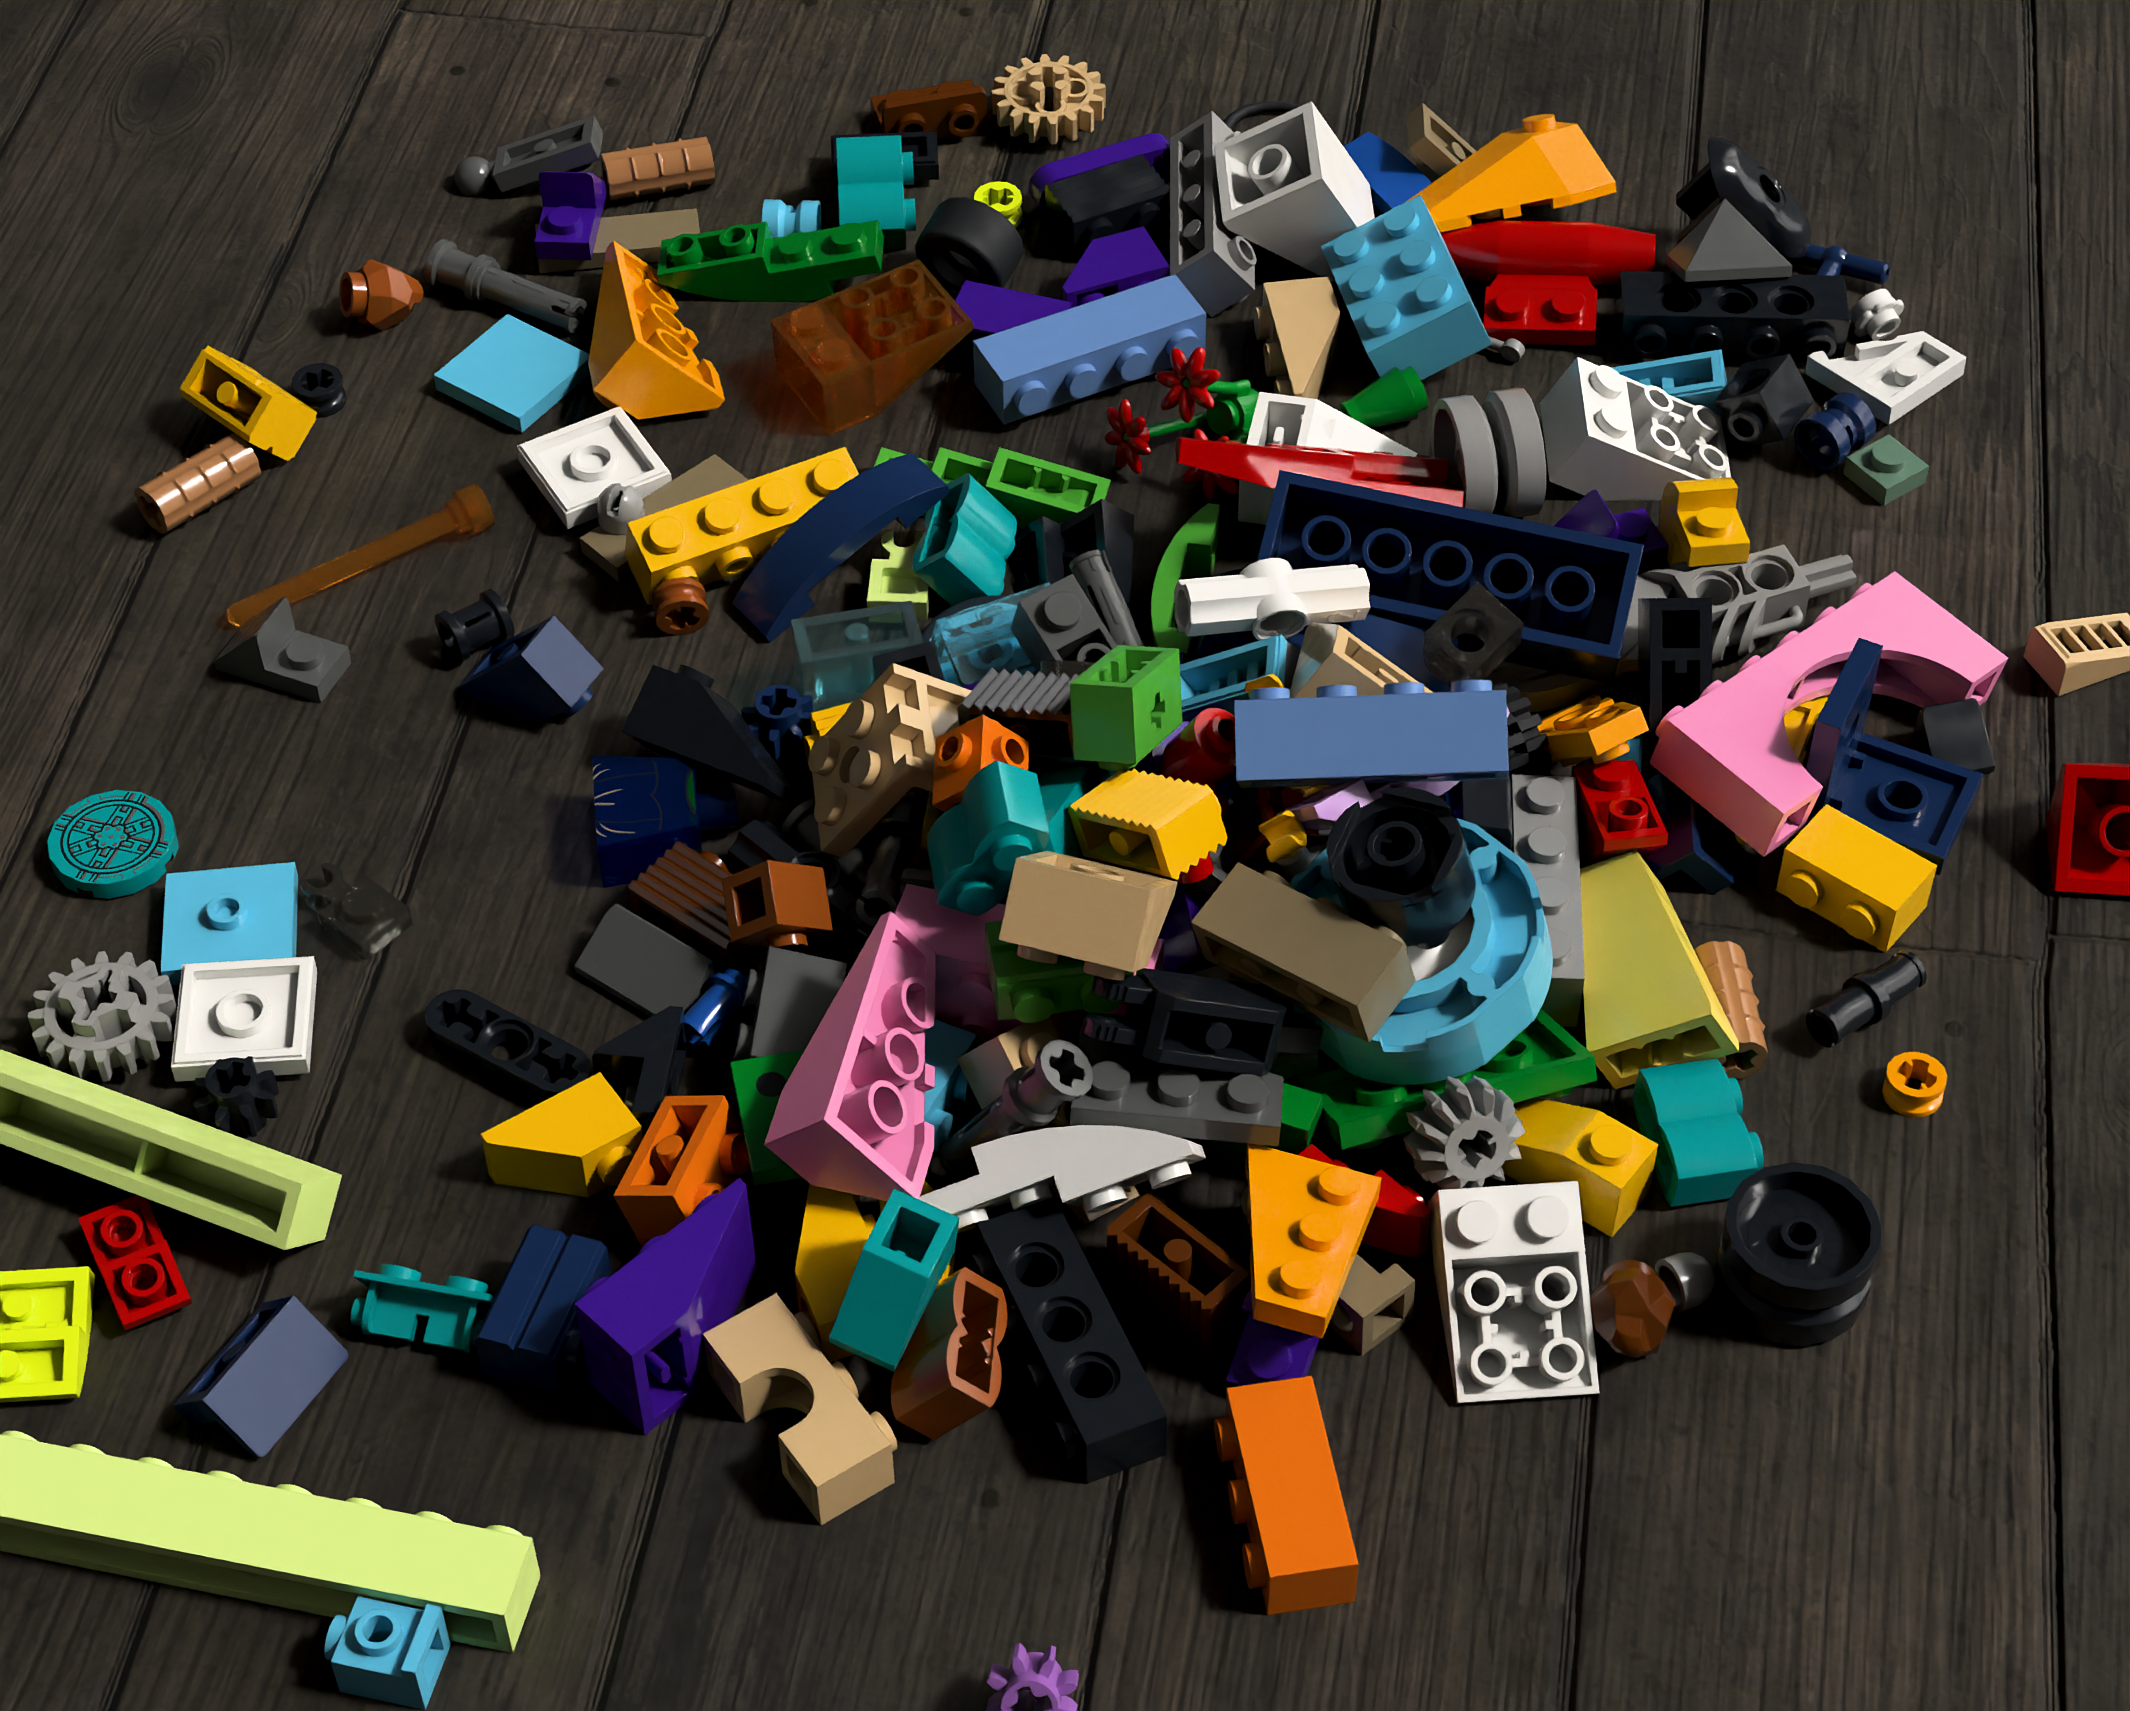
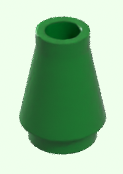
M1393 367L1352 398L1339 403L1340 412L1371 429L1416 420L1418 412L1428 408L1425 388L1420 377L1412 367H1407L1403 370Z

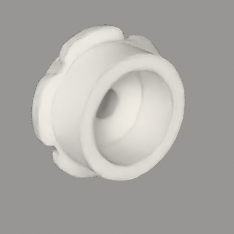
M1886 289L1875 290L1865 295L1850 310V317L1855 323L1856 329L1854 333L1856 336L1863 337L1869 334L1873 340H1880L1893 333L1901 323L1899 315L1904 309L1903 302L1901 300L1896 301Z

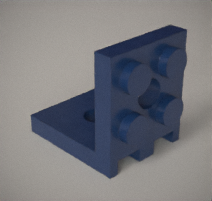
M1858 638L1816 720L1806 770L1823 788L1805 826L1827 804L1936 864L1935 874L1940 875L1979 792L1983 774L1863 733L1883 645ZM1892 798H1903L1913 803L1915 807L1901 809L1891 805L1888 801Z

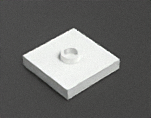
M621 406L516 446L519 462L567 529L598 518L597 503L599 495L611 484L620 483L622 487L632 486L637 489L643 499L672 481L670 471ZM619 507L612 509V511L618 510Z
M314 956L182 964L171 1062L175 1082L194 1081L196 1078H205L208 1070L216 1063V1060L232 1057L245 1059L248 1056L253 1057L257 1074L267 1070H272L274 1075L308 1074L310 1072L317 967Z

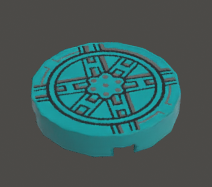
M113 790L94 794L73 804L54 822L47 840L53 871L64 886L76 893H79L77 888L83 891H92L94 898L105 899L135 894L156 883L167 872L165 864L171 859L172 855L175 859L179 848L173 817L159 800L142 792Z

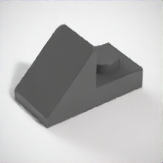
M286 597L281 598L246 621L214 661L218 671L318 703H322L352 663L348 646L296 630L290 603Z

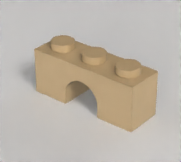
M777 1293L703 1333L708 1374L745 1423L768 1410L780 1407L794 1408L807 1414L801 1422L780 1433L778 1440L782 1473L820 1525L825 1524L895 1483L892 1452L898 1446L891 1427L879 1412L875 1411L869 1415L858 1400V1390L850 1373L839 1361L832 1364L829 1363L819 1350L821 1347L814 1327L802 1312L793 1315Z

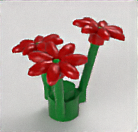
M1203 347L1196 348L1188 360L1180 349L1173 348L1170 353V362L1174 371L1158 372L1155 378L1163 386L1172 388L1163 396L1160 402L1161 409L1168 411L1179 404L1181 418L1147 426L1143 416L1133 419L1128 399H1124L1120 402L1118 411L1114 407H1109L1106 411L1108 422L1113 430L1105 435L1104 440L1109 445L1117 446L1115 452L1116 466L1124 468L1128 463L1132 472L1136 474L1142 472L1140 455L1147 456L1151 454L1148 442L1153 437L1208 424L1213 432L1221 435L1216 441L1233 438L1232 441L1246 444L1259 393L1251 388V384L1247 379L1236 382L1217 381L1221 376L1218 370H1202L1206 351ZM1210 393H1216L1219 395H1216V397L1213 399ZM1195 402L1199 406L1206 408L1207 411L1194 414ZM1196 429L1194 431L1193 439L1208 440L1202 430ZM1195 467L1187 469L1182 476L1183 481L1187 484L1203 479L1202 491L1205 498L1209 501L1216 497L1218 487L1230 495H1236L1239 492V487L1232 477Z

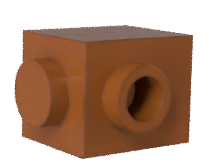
M767 860L721 879L731 943L766 946L768 949L769 946L802 952L808 948L807 940L833 931L822 867Z

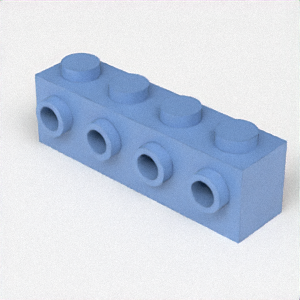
M1176 274L974 340V384L1002 423L1007 424L1172 368L1170 353L1173 348L1180 349L1188 360L1196 348L1203 347L1205 349L1206 312Z
M1489 680L1455 681L1451 683L1452 692L1424 693L1423 683H1391L1384 685V695L1357 696L1356 686L1328 685L1316 688L1317 697L1290 698V690L1287 688L1252 689L1249 691L1250 700H1234L1236 781L1241 789L1330 786L1345 784L1355 780H1363L1365 784L1509 779L1506 690H1492V681Z

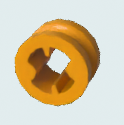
M1904 1052L1893 1057L1888 1063L1882 1089L1885 1102L1899 1114L1912 1118L1926 1117L1935 1113L1942 1104L1948 1076L1945 1067L1937 1059L1920 1052ZM1910 1078L1924 1082L1921 1083L1920 1090L1906 1086L1909 1084Z

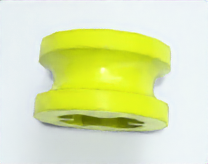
M999 181L989 182L980 186L975 191L974 200L983 202L999 211L1015 228L1021 224L1022 195L1015 185Z

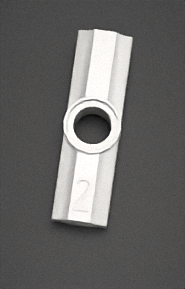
M1268 558L1248 565L1239 575L1178 580L1174 590V616L1179 633L1184 632L1187 637L1252 631L1258 640L1269 638L1276 633L1282 634L1285 639H1288L1303 630L1306 625H1310L1311 622L1338 623L1365 620L1370 610V583L1365 568H1358L1356 564L1292 570L1288 561L1281 558Z

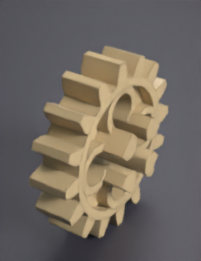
M1042 54L1040 62L1033 63L1025 57L1021 59V68L1018 69L1007 65L1004 67V77H995L992 111L993 114H997L998 126L1010 125V135L1013 137L1019 136L1022 133L1029 134V143H1035L1041 136L1047 137L1050 144H1056L1058 136L1065 135L1071 141L1077 140V130L1080 129L1091 133L1094 131V121H1103L1106 86L1100 83V73L1098 71L1087 73V63L1084 61L1073 66L1069 64V56L1065 55L1058 62L1050 61L1047 54ZM1045 87L1053 88L1052 112L1045 111Z

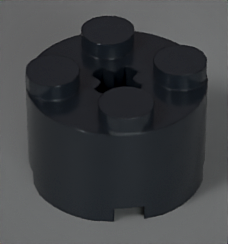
M1408 787L1391 788L1380 791L1381 799L1363 807H1360L1359 801L1347 808L1334 823L1326 848L1330 871L1342 908L1349 917L1371 928L1379 924L1391 929L1405 942L1407 947L1416 946L1421 949L1438 947L1447 940L1450 930L1464 918L1475 895V873L1460 823L1442 798L1421 789Z

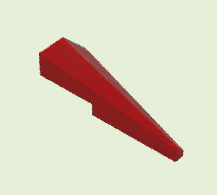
M1176 436L1175 454L1177 463L1273 489L1276 487L1279 471L1283 470L1463 507L1465 491L1446 485L1449 461L1432 455L1417 454L1416 457L1393 455V453L1382 451L1363 452L1341 448L1266 443L1265 446L1241 444L1238 441L1232 440L1211 441Z

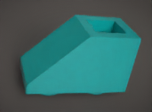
M893 1189L862 1249L830 1333L829 1343L894 1372L955 1252L959 1217Z

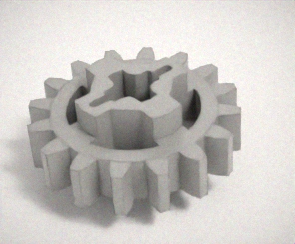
M105 951L98 952L95 964L85 966L80 959L75 958L71 960L73 972L68 976L57 972H52L48 975L52 991L38 990L33 994L37 1009L28 1012V1020L40 1057L48 1056L51 1067L59 1071L71 1066L73 1075L80 1079H84L90 1070H98L103 1082L110 1081L113 1068L120 1066L130 1075L137 1073L135 1061L137 1058L144 1056L147 1059L156 1061L160 1057L156 1041L165 1042L173 1041L174 1039L171 1022L176 1021L177 1005L170 980L167 975H158L155 962L151 960L136 967L131 952H125L117 963L109 962ZM138 997L144 1000L146 1005L140 1004ZM62 1027L68 1028L70 1036L63 1032Z

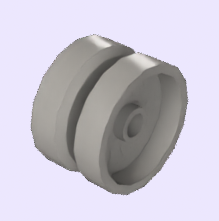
M1516 387L1489 391L1482 406L1471 395L1438 399L1433 407L1431 419L1432 456L1449 461L1446 485L1465 491L1463 508L1493 513L1494 508H1496L1502 516L1512 518L1538 515L1543 508L1546 494V459L1539 418L1532 399L1526 390Z

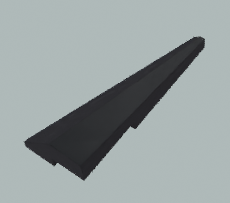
M1100 499L1060 524L1045 516H1041L1016 531L1014 538L1016 543L1010 555L1016 559L1021 574L1017 577L1021 589L1032 595L1071 575L1069 564L1079 555L1092 550H1104L1114 578L1130 611L1134 515Z

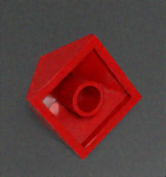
M2063 763L2045 821L2052 890L2130 896V765L2119 763Z

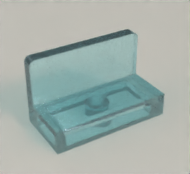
M1050 582L936 620L931 641L934 642L940 664L951 662L961 687L980 681L991 668L998 673L1005 669L1011 674L1015 670L1020 671L1033 666L1010 628L1018 602L1051 585Z

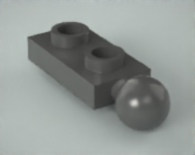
M595 115L498 147L494 161L489 162L484 158L476 156L468 157L462 160L455 169L454 182L456 188L463 195L479 197L490 193L495 188L496 183L501 192L517 187L521 189L532 188L539 184L538 176L540 171H583L600 159L603 131Z

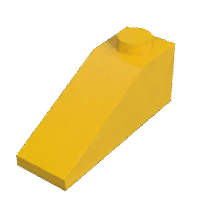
M1537 1097L1514 1103L1513 1106L1516 1109L1514 1114L1522 1121L1526 1132L1513 1141L1519 1147L1522 1159L1504 1161L1501 1166L1504 1174L1522 1185L1578 1181L1582 1220L1608 1236L1613 1237L1649 1194L1658 1144L1599 1110Z

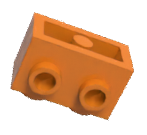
M725 1096L664 1097L613 1195L641 1247L652 1238L667 1234L689 1217L704 1198L712 1194H719L737 1179H742L744 1173L749 1169L743 1132Z

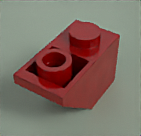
M1609 760L1598 764L1572 766L1571 777H1576L1579 855L1583 865L1595 864L1637 850L1644 859L1667 845L1668 833L1635 760Z

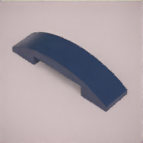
M913 453L883 462L859 474L809 509L773 544L740 588L732 602L733 606L769 643L772 642L815 605L808 594L809 590L894 519L906 529L951 491L947 484Z

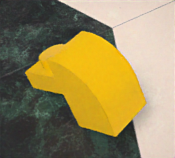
M1731 477L1672 481L1666 484L1661 500L1658 530L1669 546L1667 554L1669 566L1683 561H1687L1689 567L1748 562L1750 540L1736 509L1738 486Z

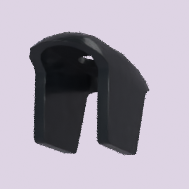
M1710 137L1707 147L1709 163L1676 194L1677 206L1693 220L1677 236V245L1723 199H1726L1781 255L1790 258H1803L1808 252L1811 232L1807 214L1799 201L1764 166L1750 157L1739 145L1723 138Z

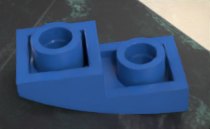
M1370 132L1343 146L1369 182L1372 202L1382 214L1405 203L1431 184L1430 180L1403 154Z

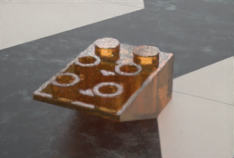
M919 259L770 320L778 373L829 436L879 415L974 329L973 321Z

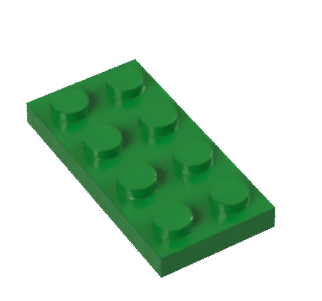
M1542 1009L1538 1012L1535 1020L1489 1062L1474 1071L1454 1077L1458 1078L1464 1085L1473 1075L1485 1079L1493 1088L1502 1090L1514 1103L1535 1097H1562L1570 1094L1576 1086L1597 1081L1595 1056ZM1339 1064L1294 1075L1296 1087L1324 1095L1321 1127L1342 1150L1347 1148L1355 1150L1374 1148L1382 1144L1387 1137L1413 1131V1127L1408 1123L1409 1119L1406 1112L1424 1110L1427 1104L1424 1101L1423 1089L1433 1091L1439 1095L1443 1093L1446 1080L1417 1085L1381 1083L1348 1073Z

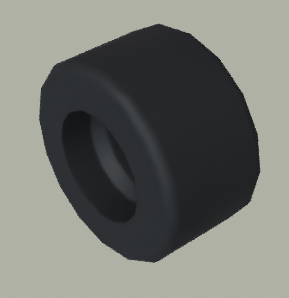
M951 197L941 202L915 244L917 261L926 275L938 286L957 293L960 292L965 280L1004 288L1024 253L1022 238L1014 225L999 211L983 202L968 197Z

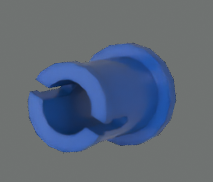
M728 968L723 973H714L708 979L709 989L684 1015L685 1026L687 1027V1041L690 1047L700 1052H706L717 1036L737 1015H746L750 1011V1009L741 1008L747 980L742 973Z

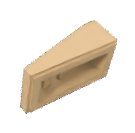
M2128 613L2055 621L2031 628L2023 657L2057 696L2130 671V645L2127 646L2118 635L2121 634L2130 644V615ZM2103 640H2107L2113 648H2108L2103 643ZM2087 646H2090L2092 650L2089 651L2087 649Z

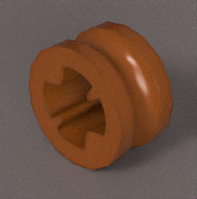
M675 578L665 581L655 588L652 594L653 607L656 610V624L661 631L673 635L690 634L701 629L707 623L709 610L708 605L705 603V589L700 582L691 578Z

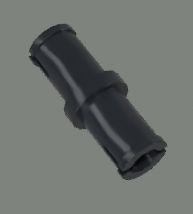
M1901 950L1895 953L1890 960L1871 972L1856 973L1845 981L1840 993L1820 1007H1816L1807 1013L1806 1025L1811 1036L1822 1046L1831 1048L1865 1023L1869 1025L1879 1023L1890 1014L1893 1004L1926 983L1927 974L1923 963L1910 951Z

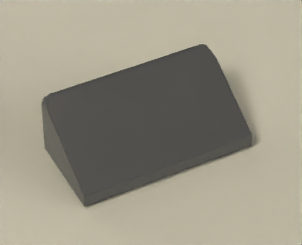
M614 904L606 912L575 964L576 973L649 1017L669 1006L683 1007L685 1015L709 989L708 979L715 973L714 964L707 956L619 904Z

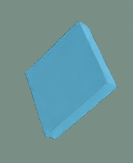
M507 314L434 374L436 390L522 433L590 375L588 366L589 354Z

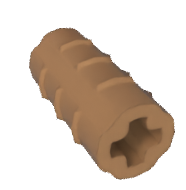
M706 136L687 140L678 138L675 142L657 145L652 142L650 146L633 149L625 147L621 151L600 154L602 179L607 186L609 201L632 197L637 199L639 196L655 193L663 195L667 191L679 189L689 191L691 187L715 184L713 156Z
M231 433L214 444L205 445L204 449L189 458H182L179 464L169 470L158 472L155 478L136 488L134 494L138 508L145 520L152 528L164 534L184 522H191L192 518L208 508H215L216 503L231 494H238L241 488L260 478L261 469L258 458L247 441L236 433Z
M1731 941L1707 942L1695 948L1694 951L1739 1043V1052L1717 1059L1722 1064L1728 1078H1746L1763 1069L1765 1060L1768 1057L1763 1034L1765 1025L1760 1020L1757 1008L1759 1000L1754 994L1751 983L1753 975L1748 969L1745 953L1739 945Z

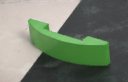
M1208 503L1196 512L1174 536L1162 557L1155 576L1151 597L1150 647L1177 648L1179 652H1184L1191 657L1192 636L1187 637L1184 632L1179 633L1174 616V590L1178 580L1212 577L1219 545V504Z

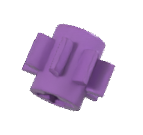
M1021 1643L1015 1644L1012 1664L1009 1669L998 1664H992L990 1667L987 1683L993 1689L1000 1692L994 1693L989 1697L986 1711H1077L1078 1704L1072 1698L1065 1695H1069L1077 1689L1079 1680L1078 1670L1062 1672L1060 1665L1055 1660L1056 1647L1053 1645L1046 1649L1044 1653H1027ZM1022 1687H1030L1031 1691H1030V1690L1020 1691V1688H1022ZM1034 1696H1035V1697L1045 1696V1699L1035 1700Z

